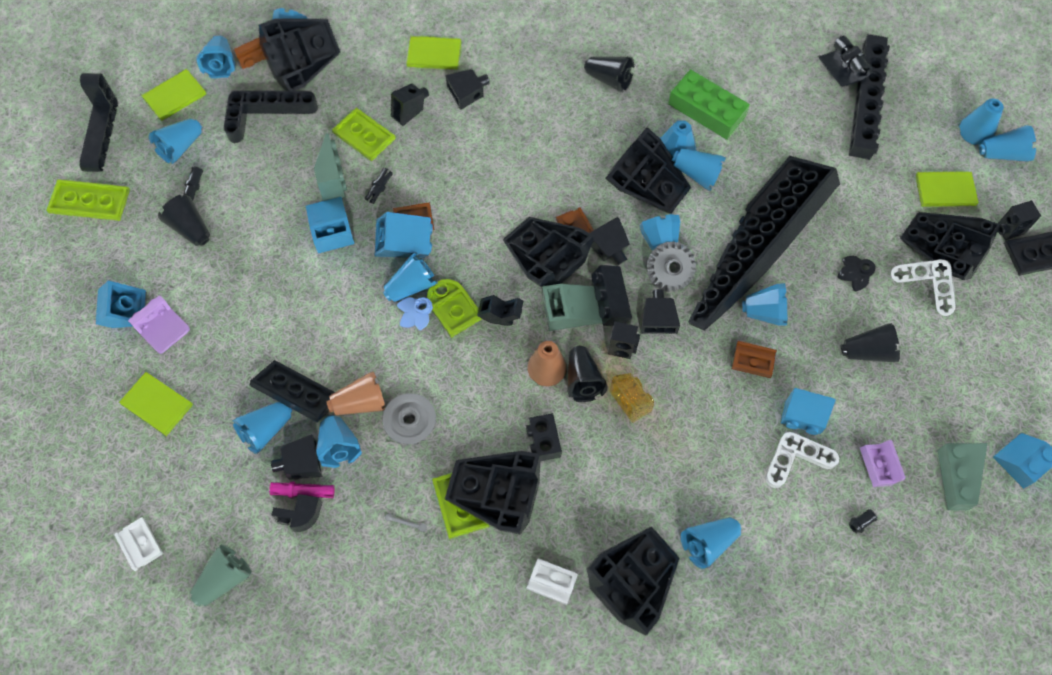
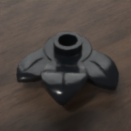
M857 256L843 258L842 261L845 266L839 271L837 278L844 281H852L854 292L864 289L869 284V277L875 273L876 267L874 262L869 259L861 260ZM866 265L869 269L863 270L862 267Z

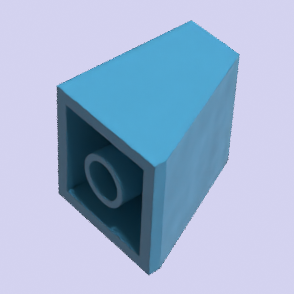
M392 212L383 214L376 220L374 257L409 258L414 252L419 254L416 256L417 258L428 256L432 251L430 235L433 231V225L431 224V218Z

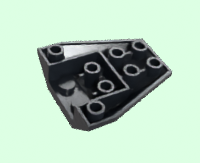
M918 212L900 239L928 261L940 259L948 261L951 265L953 277L968 280L973 277L989 253L1000 224L978 217ZM939 263V266L937 268L944 272V270L947 269V266H943V263Z

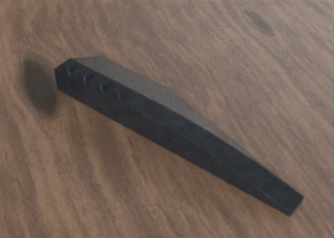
M789 156L747 205L745 209L746 215L741 217L740 225L737 230H734L732 234L733 239L731 243L727 244L716 266L717 270L710 278L708 288H705L702 293L703 298L701 302L697 303L688 321L690 325L705 331L756 284L840 185L837 168L794 156Z

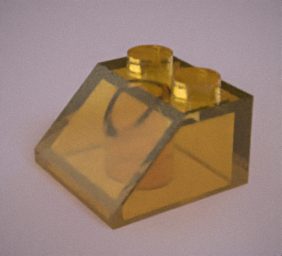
M631 373L616 375L612 378L610 393L632 423L653 410L654 400L649 393H645L642 389V383L637 377L634 378Z

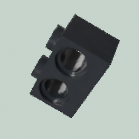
M1033 201L1012 206L998 222L1000 224L998 233L1003 236L1004 240L1026 234L1041 217Z
M614 321L608 355L631 359L632 353L636 354L640 340L641 334H637L638 326Z
M554 414L530 417L526 430L528 437H532L533 444H530L531 452L540 454L541 461L561 458L562 450ZM542 425L546 427V430L539 432L536 430V427ZM546 444L549 445L551 449L548 451H543L540 449V446Z

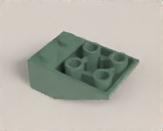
M329 133L325 135L314 166L317 184L323 201L341 196L343 199L345 198L344 191H347L335 140L330 139Z
M572 284L543 286L542 299L549 331L602 323L599 316L598 302L595 298L594 286Z

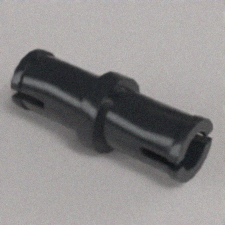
M195 166L191 168L189 178L184 184L185 190L182 197L188 194L194 200L196 191L200 188L199 182L203 174L201 168Z
M382 168L377 179L373 180L371 183L372 187L364 197L366 201L371 198L369 202L375 204L380 193L385 191V185L393 175L391 171L387 173L389 169Z

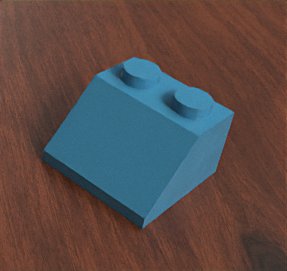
M108 280L98 289L96 325L109 328L133 327L128 320L145 307L146 290Z
M794 388L785 401L781 423L790 429L800 428L806 430L811 435L821 434L827 426L836 399Z
M1021 433L993 458L1024 489L1035 483L1052 468V447L1043 440Z

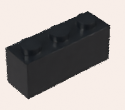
M600 265L591 275L603 326H614V321L626 324L632 319L621 267Z

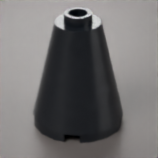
M590 57L585 61L584 69L588 75L619 92L626 91L633 79L634 74L631 73V67L635 68V63L632 57Z
M185 194V197L177 195L163 205L164 211L162 214L158 213V218L164 224L195 246H203L208 243L210 233L192 198L188 194Z
M887 323L844 340V344H841L842 355L846 356L849 360L893 363L900 360V350H897V344H899L898 336L892 323Z
M575 346L569 352L568 396L570 398L573 397L576 402L596 400L595 396L601 394L602 397L607 392V381L589 350L584 346Z

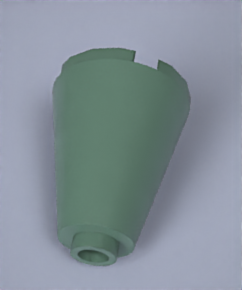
M221 544L216 548L191 589L192 602L197 606L209 605L249 578L252 573L250 566L242 557L239 560L234 556L236 552L233 549Z

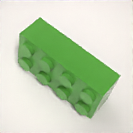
M691 69L671 91L668 105L726 140L745 119L750 106L749 103Z

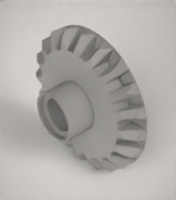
M666 242L657 246L651 252L647 262V273L651 282L659 289L664 291L681 290L694 279L696 261L690 249L684 244ZM672 262H675L677 265L674 272H671L669 269Z
M414 393L402 394L392 399L386 406L382 418L383 427L388 436L399 444H417L420 441H424L427 436H430L435 427L436 413L433 405L425 397ZM407 418L415 419L411 424L405 423Z

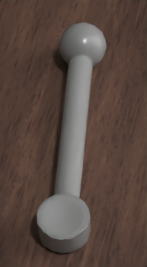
M391 513L385 515L386 521L392 520L418 528L420 532L427 530V525L424 523L419 525L393 517Z

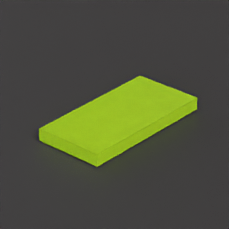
M57 179L46 211L50 214L120 221L130 188L127 186Z

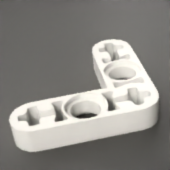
M943 259L901 264L893 268L891 276L896 282L933 279L937 311L943 316L951 315L954 312L956 302L952 270L948 261ZM939 263L947 266V269L944 270V277L948 275L949 279L937 281L936 277H941L940 271H936ZM912 266L911 273L913 278H909L910 274L903 275V279L895 275L899 268L902 271H909L908 267ZM924 266L927 270L926 275L918 276L915 273L916 267ZM941 282H946L949 284L950 290L942 293L938 290V285ZM951 295V298H947V303L952 305V307L949 308L948 312H945V309L940 307L944 304V299H939V296Z
M787 432L779 441L766 474V482L772 488L781 487L787 479L795 456L825 469L834 468L839 462V456L836 451L798 434ZM791 438L793 439V444L791 446H788V442L785 440ZM801 442L803 444L800 446L798 451L796 450L798 448L797 445ZM804 447H812L814 455L809 456L805 454ZM819 450L822 451V453L820 454L821 456L818 459H816V457L819 454ZM779 455L785 456L788 459V464L781 465L777 457ZM827 455L831 456L832 461L830 463L826 462L827 459L825 457ZM777 469H780L781 471L778 476L780 480L774 482L772 476L775 475Z

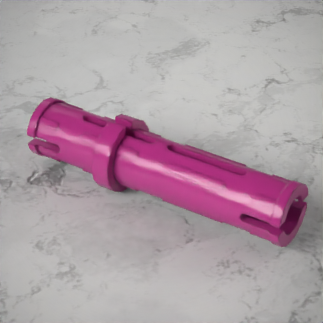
M290 481V483L271 482L269 492L270 496L280 495L294 498V496L298 497V494L333 499L335 485L295 483V481Z

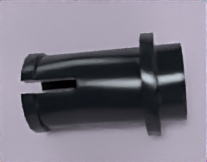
M868 509L857 518H851L849 527L854 533H862L864 528L878 520L877 515L874 511Z

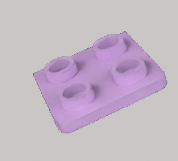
M160 295L152 299L147 306L136 312L128 320L159 354L164 353L190 331L189 326L169 307Z

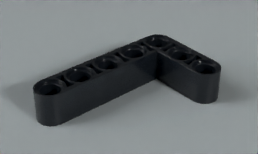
M82 73L80 75V85L93 107L80 156V168L83 172H103L102 167H104L107 154L105 153L108 152L109 137L112 135L114 126L112 123L115 122L118 100L103 74Z
M233 91L229 94L227 100L224 131L230 142L239 143L244 138L247 114H313L318 110L316 97L311 91Z

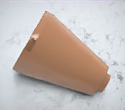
M544 341L530 357L527 369L530 378L537 384L549 387L558 384L564 378L567 364L558 346L552 341Z
M370 372L329 396L330 400L326 401L329 412H334L335 415H346L385 410L380 386L375 382V373Z

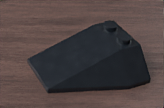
M275 18L259 24V43L274 79L285 91H296L305 87L341 53L328 19Z
M648 127L628 147L605 177L619 191L670 214L692 188L683 173L674 166L673 157L662 140Z
M528 217L508 234L503 241L526 277L543 287L562 284L579 269L587 259L594 236L578 227Z
M515 451L456 460L445 500L499 531L521 535L531 519L540 483L541 455L532 452Z
M651 526L603 551L593 560L586 569L590 590L618 622L646 636L660 619L680 558Z

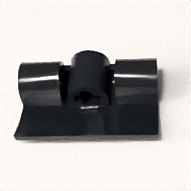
M840 36L835 40V51L818 56L841 87L854 84L866 78L872 71V67L864 58L860 48L857 45L854 46L847 36Z

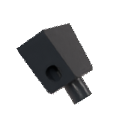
M473 69L445 75L446 86L460 110L481 99L484 96L483 87L490 84L487 74L477 77Z
M409 84L392 92L391 117L401 126L407 124L423 111L424 99L429 96V91L425 87L419 89L414 84Z
M619 217L590 232L594 236L591 247L603 261L613 257L617 265H620L628 260L623 250L630 243Z
M662 289L653 290V298H646L641 334H678L680 322L674 299L664 298V290Z
M308 435L282 446V458L271 461L273 473L284 470L289 480L322 477L320 461L316 452L317 444L313 435Z

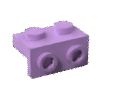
M887 440L881 444L860 447L873 487L891 486L905 480V475L892 440Z

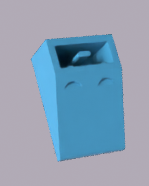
M342 196L306 205L309 226L318 254L355 244Z

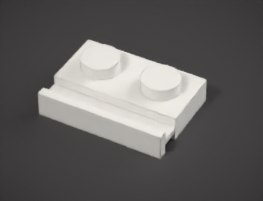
M143 517L126 526L119 533L116 532L114 534L134 571L164 554Z
M537 559L526 589L567 605L578 574Z

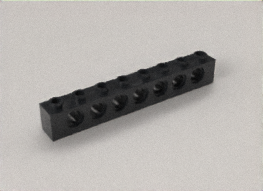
M867 34L862 44V53L872 67L870 75L858 81L849 149V156L870 160L879 148V143L876 142L881 129H878V125H880L882 120L880 111L884 103L881 97H883L885 92L883 83L887 76V72H884L888 64L886 56L890 49V45H887L888 37Z

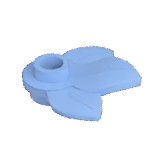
M409 297L400 301L397 307L405 312L400 321V326L410 328L415 325L419 331L424 329L429 323V314L433 308L432 302L424 297L418 299ZM423 305H426L424 310H420Z

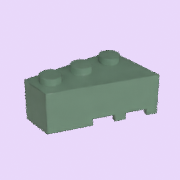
M946 443L937 450L948 511L970 510L978 505L988 443Z

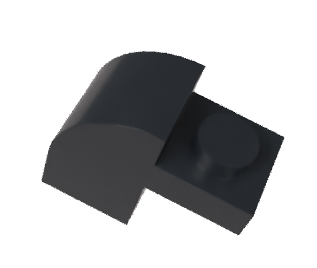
M495 295L481 298L477 316L492 324L511 326L513 325V320L520 318L524 301L520 298L504 301Z
M298 494L294 510L273 507L271 516L277 520L276 523L286 526L291 523L290 528L294 532H302L308 530L316 523L323 502L319 497Z

